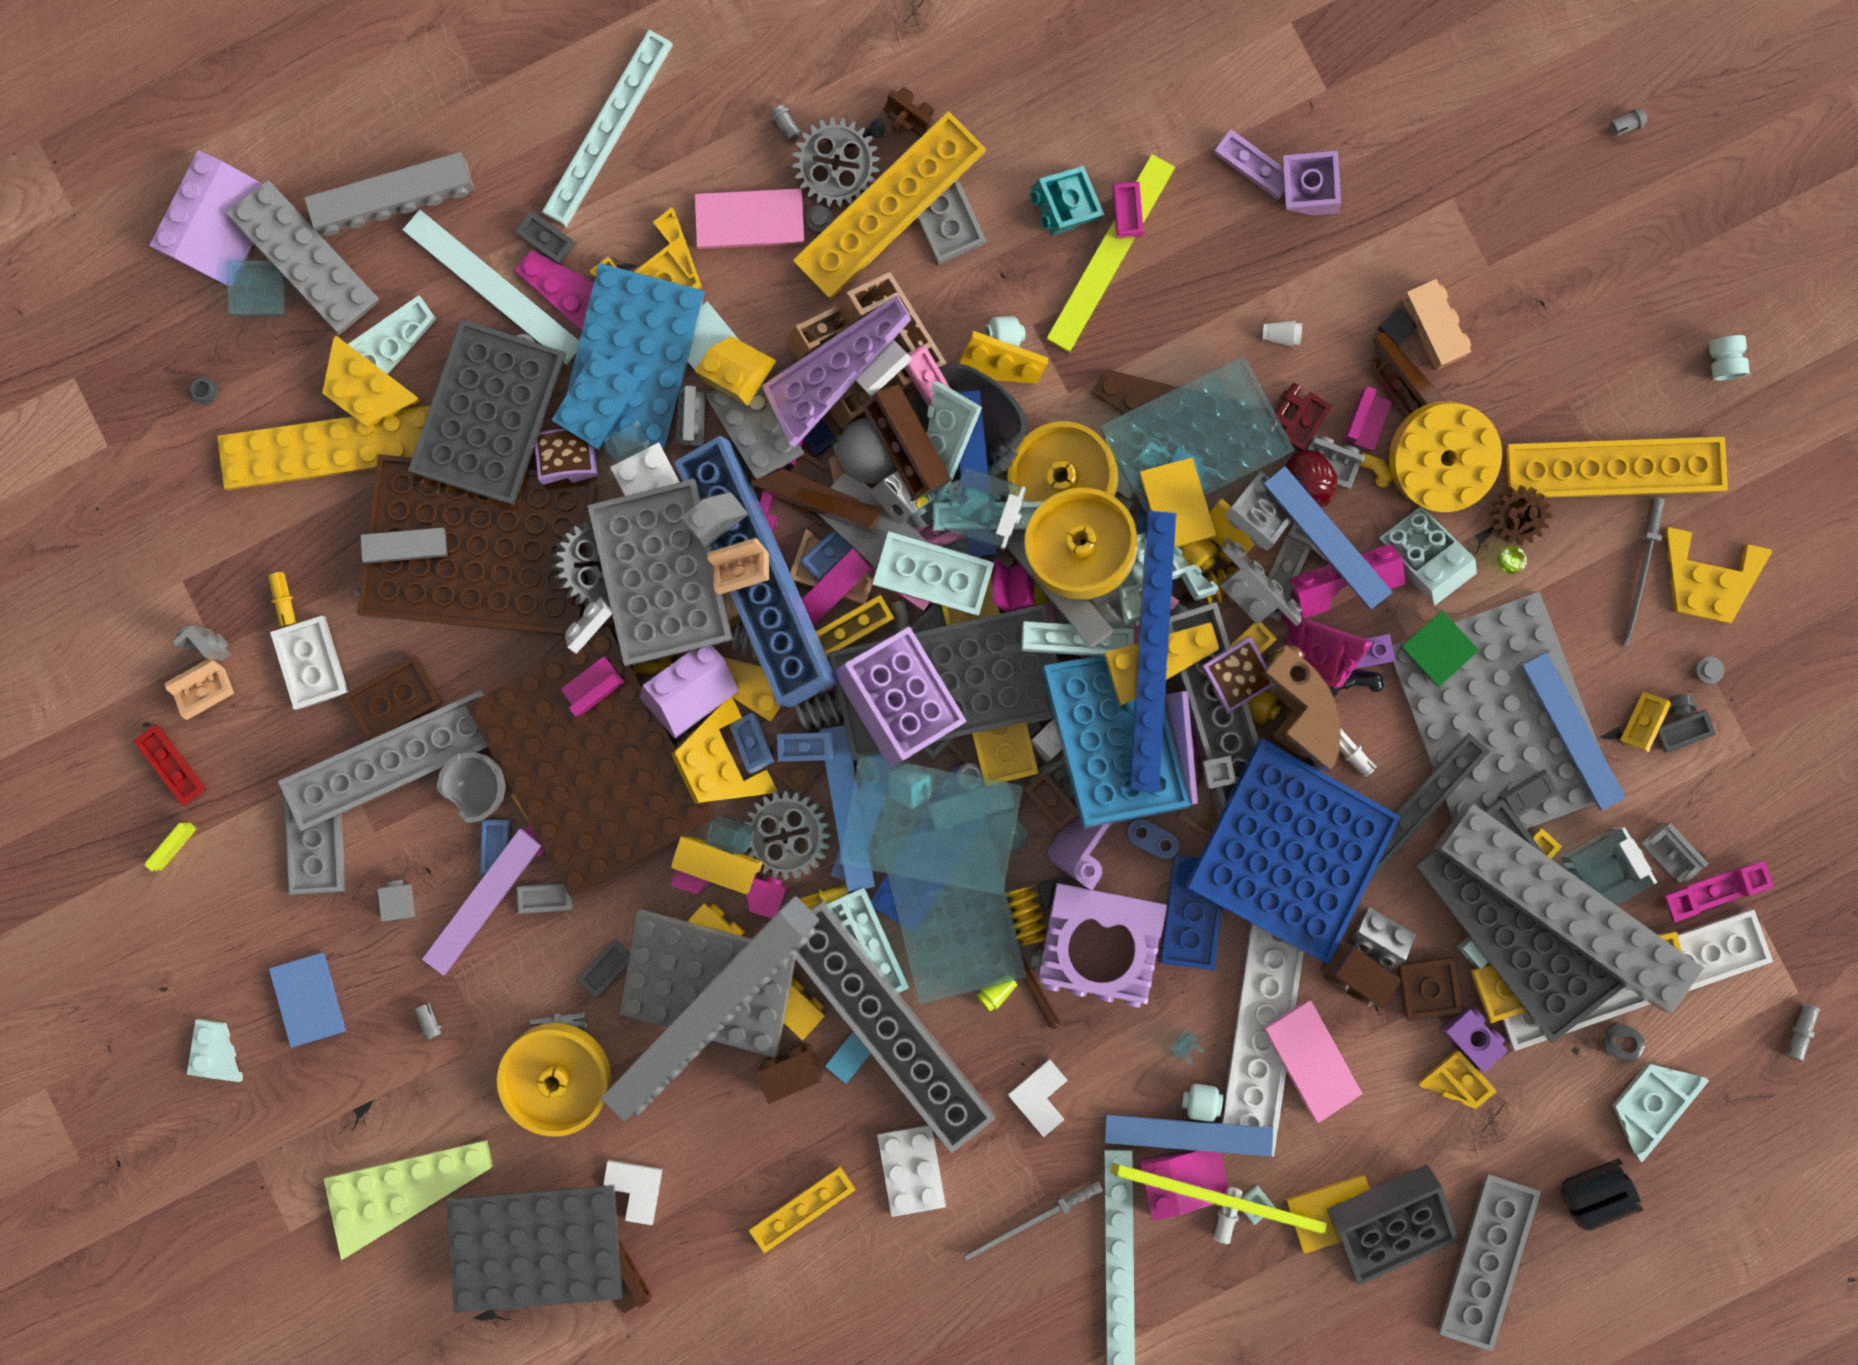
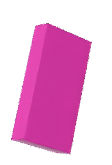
M1139 181L1113 183L1112 195L1116 239L1143 237L1144 229Z

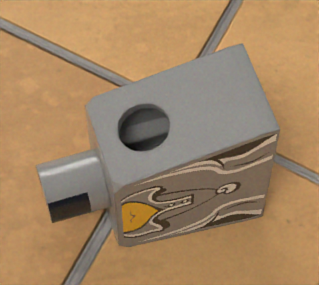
M898 471L869 491L871 496L896 523L900 524L909 517H912L919 529H922L933 521L925 506L935 500V494L932 493L914 501Z

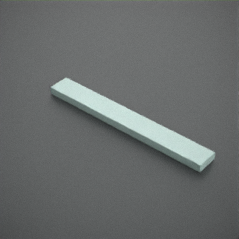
M648 29L542 211L543 215L564 227L568 226L672 48L671 41Z
M419 210L403 228L406 234L537 342L564 351L566 353L564 360L566 366L573 362L579 345L577 338L424 212Z

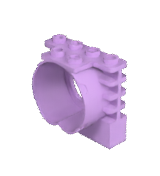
M1056 883L1037 981L1043 983L1042 988L1047 990L1059 991V987L1068 988L1070 994L1086 997V993L1089 992L1094 993L1095 997L1099 1000L1113 1002L1114 998L1125 1000V1005L1139 1008L1141 1003L1148 1004L1158 943L1162 935L1167 905ZM1087 919H1094L1104 927H1112L1117 924L1127 927L1134 940L1135 953L1132 964L1121 977L1110 982H1093L1082 977L1074 969L1069 958L1068 946L1073 931L1080 923Z

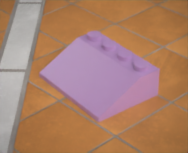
M198 150L149 246L161 255L233 289L254 244L230 220L226 212L263 183L223 161Z
M910 627L850 660L833 672L890 768L967 722Z
M1188 691L1165 694L1164 707L1191 804H1197Z

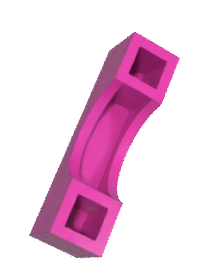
M1392 544L1361 554L1390 589L1406 584L1402 557ZM1330 564L1310 572L1301 573L1289 579L1293 600L1301 607L1303 619L1328 611L1335 595L1341 589L1348 586Z
M676 870L671 886L699 894L711 882ZM755 874L750 892L745 894L748 900L749 911L773 919L780 911L787 887L782 886L783 880L767 876V879L764 880L756 877Z

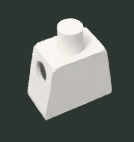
M1054 718L1031 740L1034 754L1044 765L1062 750Z

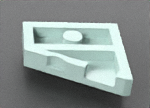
M204 1019L195 1020L187 1075L241 1082L243 1080L242 1072H239L234 1058L236 1053L234 1046L230 1043V1033L225 1022Z

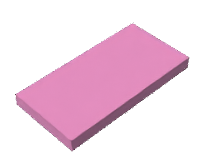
M802 189L695 194L698 249L805 244Z
M1306 999L1263 1027L1314 1122H1321L1362 1095L1360 1088L1311 1000Z

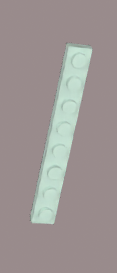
M1104 1149L1106 1365H1135L1133 1181L1115 1176L1110 1172L1112 1162L1133 1168L1132 1149Z

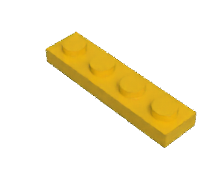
M839 1166L752 1226L749 1232L765 1254L854 1192L856 1188L842 1167Z

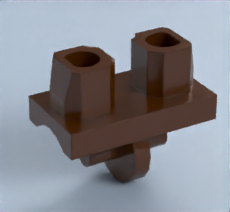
M903 87L898 92L892 90L887 96L888 100L883 109L888 113L887 117L894 121L891 130L897 133L903 128L907 132L913 131L922 137L927 132L934 108L928 103H922L919 107L913 105L914 95L906 87Z

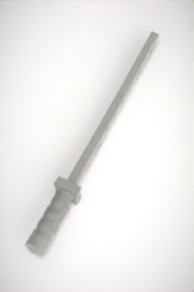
M1654 498L1648 530L1646 534L1642 535L1641 539L1647 542L1623 641V646L1626 647L1630 643L1653 544L1662 539V535H1658L1665 502L1663 498Z
M1097 1181L1066 1198L1064 1195L1058 1197V1205L963 1256L964 1260L967 1261L1063 1210L1064 1214L1069 1213L1070 1207L1102 1192L1101 1184Z

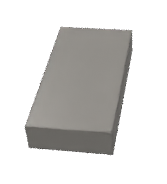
M563 883L516 887L518 914L574 910L573 897H570Z

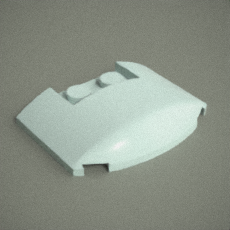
M862 888L828 903L897 992L908 989L909 987L866 890Z

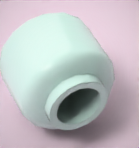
M1014 316L994 317L985 325L984 335L1019 347L1021 341L1025 340V328L1023 325H1020L1018 319Z
M1196 1083L1190 1087L1189 1092L1184 1091L1182 1108L1187 1109V1115L1192 1120L1213 1122L1216 1116H1221L1223 1095L1219 1094L1215 1086Z

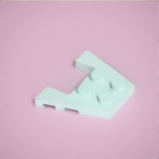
M1145 533L1137 535L1138 551L1135 564L1127 578L1117 587L1123 619L1126 625L1140 620L1141 595L1139 591H1142ZM1179 547L1174 548L1172 580L1181 577L1195 601L1215 594L1219 589L1213 581L1209 582L1201 574L1202 570L1196 564L1190 566L1182 556L1183 551Z

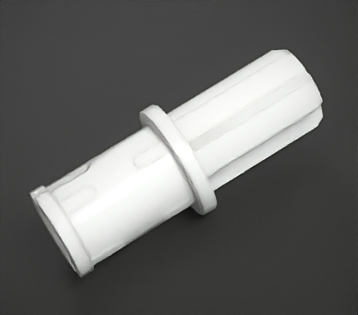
M1340 729L1339 749L1345 755L1344 760L1349 761L1362 778L1369 776L1377 766L1361 750L1362 746H1356L1344 731Z
M1235 1187L1227 1188L1225 1194L1238 1198L1242 1197L1240 1189ZM1225 1206L1218 1210L1217 1215L1219 1218L1213 1239L1224 1244L1231 1242L1235 1221L1239 1220L1238 1210Z

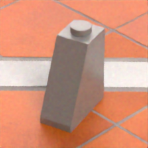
M729 492L703 499L681 516V518L706 549L745 518L748 513L734 495Z

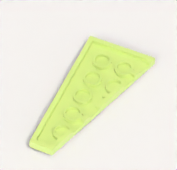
M482 1140L326 1177L324 1183L341 1260L492 1168L493 1164L488 1141Z

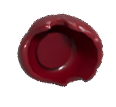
M1306 450L1295 453L1284 467L1290 471L1320 507L1327 506L1336 495L1338 477L1335 469L1325 456L1318 451Z

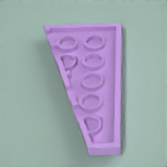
M897 295L762 385L783 432L793 448L797 446L909 323L911 317Z

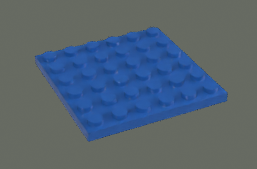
M1258 739L1185 888L1329 965L1401 816L1268 741Z

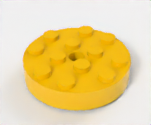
M1452 401L1433 402L1412 412L1396 430L1389 450L1390 472L1399 491L1415 504L1436 512L1462 510L1479 501L1494 484L1502 462L1501 441L1492 422L1477 409ZM1448 450L1449 455L1447 460L1449 462L1445 461L1442 463L1441 456L1445 451Z
M1052 422L1031 431L1024 437L1016 449L1018 455L1012 460L1013 464L1008 468L1007 478L1010 494L1019 497L1022 486L1026 487L1022 502H1044L1061 491L1073 488L1098 489L1115 497L1118 488V466L1112 450L1096 432L1075 422ZM1063 471H1068L1067 479L1070 482L1058 483V475Z
M1073 488L1051 496L1036 509L1029 520L1025 532V550L1033 574L1046 589L1065 598L1082 600L1107 594L1127 578L1136 561L1138 540L1133 518L1127 508L1117 498L1098 489ZM1079 540L1087 541L1083 546H1077L1076 548L1075 545Z
M562 1023L538 1025L521 1034L504 1054L497 1073L498 1094L507 1113L523 1128L543 1136H565L586 1127L599 1114L605 1103L601 1097L611 1087L610 1064L599 1043L585 1031ZM554 1073V1077L558 1079L559 1084L552 1083L549 1076H552Z

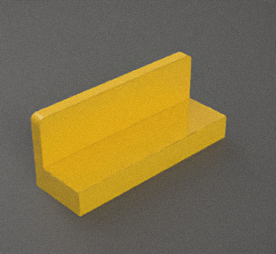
M684 835L680 837L671 867L740 893L748 894L754 876L760 872L763 861L690 835Z

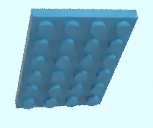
M598 264L567 394L593 351L598 352L641 379L640 385L609 435L651 446L660 443L662 449H666L678 403V394L682 387L705 291L605 264Z
M1103 656L1043 666L1042 673L1082 828L1185 809L1191 806L1165 707L1159 792L1129 790L1135 698L1119 707L1107 663Z

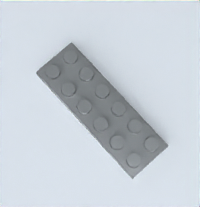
M269 180L226 212L230 220L338 336L380 303L379 298Z
M1485 1173L1437 1330L1440 1335L1493 1352L1541 1191Z

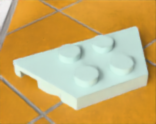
M1646 1063L1612 1105L1637 1160L1643 1162L1709 1082L1707 1078Z

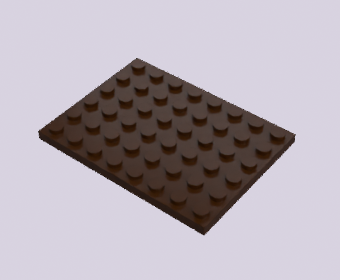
M378 454L368 534L445 528L447 556L365 563L363 565L357 610L359 616L566 636L569 626L581 619L582 603L575 604L576 596L566 597L569 591L568 588L559 589L563 580L554 579V576L559 574L560 570L552 568V565L559 563V560L552 555L561 552L557 548L556 543L565 542L562 535L565 533L571 534V527L577 526L579 528L580 523L586 521L589 525L591 522L587 505L594 504L596 476L574 483L569 478L542 485L538 480V471L527 469L515 505L512 506L408 472L412 460L411 457ZM580 545L578 549L579 554L585 558L586 549ZM574 563V567L583 568L587 567V564ZM582 572L580 578L582 583L585 584L586 574Z
M610 626L595 633L577 654L568 648L466 705L571 898L715 819L707 802L694 803L671 755L677 747L668 730L640 699L643 685L632 665L624 666L619 641ZM602 657H606L625 683L582 716H575L569 709L572 704L562 692V688Z

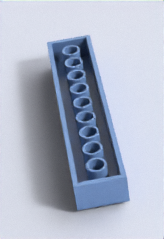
M718 436L674 461L682 481L696 480L701 501L705 498L731 492L748 513L745 518L711 544L712 551L756 538L769 553V580L730 591L778 705L793 707L837 684V679L833 674V670L755 491L750 484L751 482L734 443Z

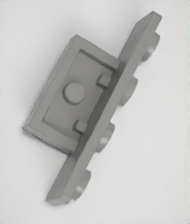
M1227 537L1223 541L1222 550L1238 568L1221 582L1220 586L1257 624L1277 608L1296 626L1300 624L1302 610L1299 604L1293 599L1289 600L1283 594L1282 587L1275 580L1270 581L1265 576L1262 566L1255 560L1252 562L1245 555L1246 551L1237 541L1233 542Z

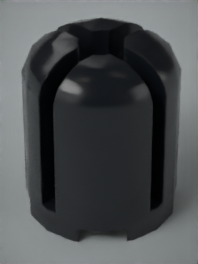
M1620 1158L1566 1178L1562 1183L1561 1195L1568 1206L1567 1209L1573 1221L1581 1229L1593 1231L1644 1211L1640 1204H1636L1641 1202V1199L1631 1178L1629 1179L1628 1175L1624 1174L1622 1167H1618L1623 1165Z

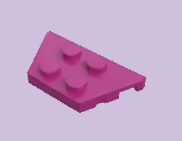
M1284 613L1281 616L1282 622H1287L1290 637L1285 638L1287 646L1294 645L1304 654L1303 659L1319 673L1328 686L1334 688L1343 686L1372 644L1370 640L1306 618L1303 619L1301 617V623L1296 626Z

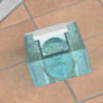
M966 467L964 468L957 491L954 490L952 495L941 491L939 497L950 500L949 506H951L944 526L945 531L1004 551L1008 541L1017 543L1009 540V538L1012 536L1014 527H1018L1023 522V519H1021L1022 515L1019 514L1022 500L1034 502L1023 499L1026 487ZM1001 495L1008 497L1005 508L995 505L996 500H1000ZM990 519L1000 521L996 533L989 531Z
M1613 827L1561 857L1565 867L1571 874L1616 906L1657 883L1652 871L1658 867L1650 868L1643 856V850L1638 848L1634 839H1631L1629 835L1636 830L1627 832L1625 827ZM1614 853L1617 856L1615 859L1611 856ZM1622 870L1626 871L1629 878L1625 879Z

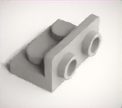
M684 386L679 390L676 445L701 447L704 443L705 393L696 392L695 386Z

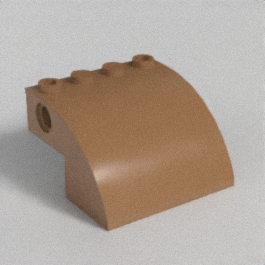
M891 272L848 291L836 307L796 325L785 339L799 361L897 295L904 304L911 320L893 340L908 355L919 346L925 345L938 368L947 364ZM903 368L879 391L899 384L904 395L914 390L916 386L906 369ZM857 381L829 409L841 431L856 419L867 417L861 404L871 396Z
M1286 645L1268 653L1267 658L1264 660L1267 668L1262 675L1275 685L1267 690L1275 693L1279 699L1278 703L1288 711L1268 737L1287 753L1317 770H1331L1336 763L1339 753L1341 731L1337 706L1328 685L1319 673L1303 659V652L1294 645L1290 647Z

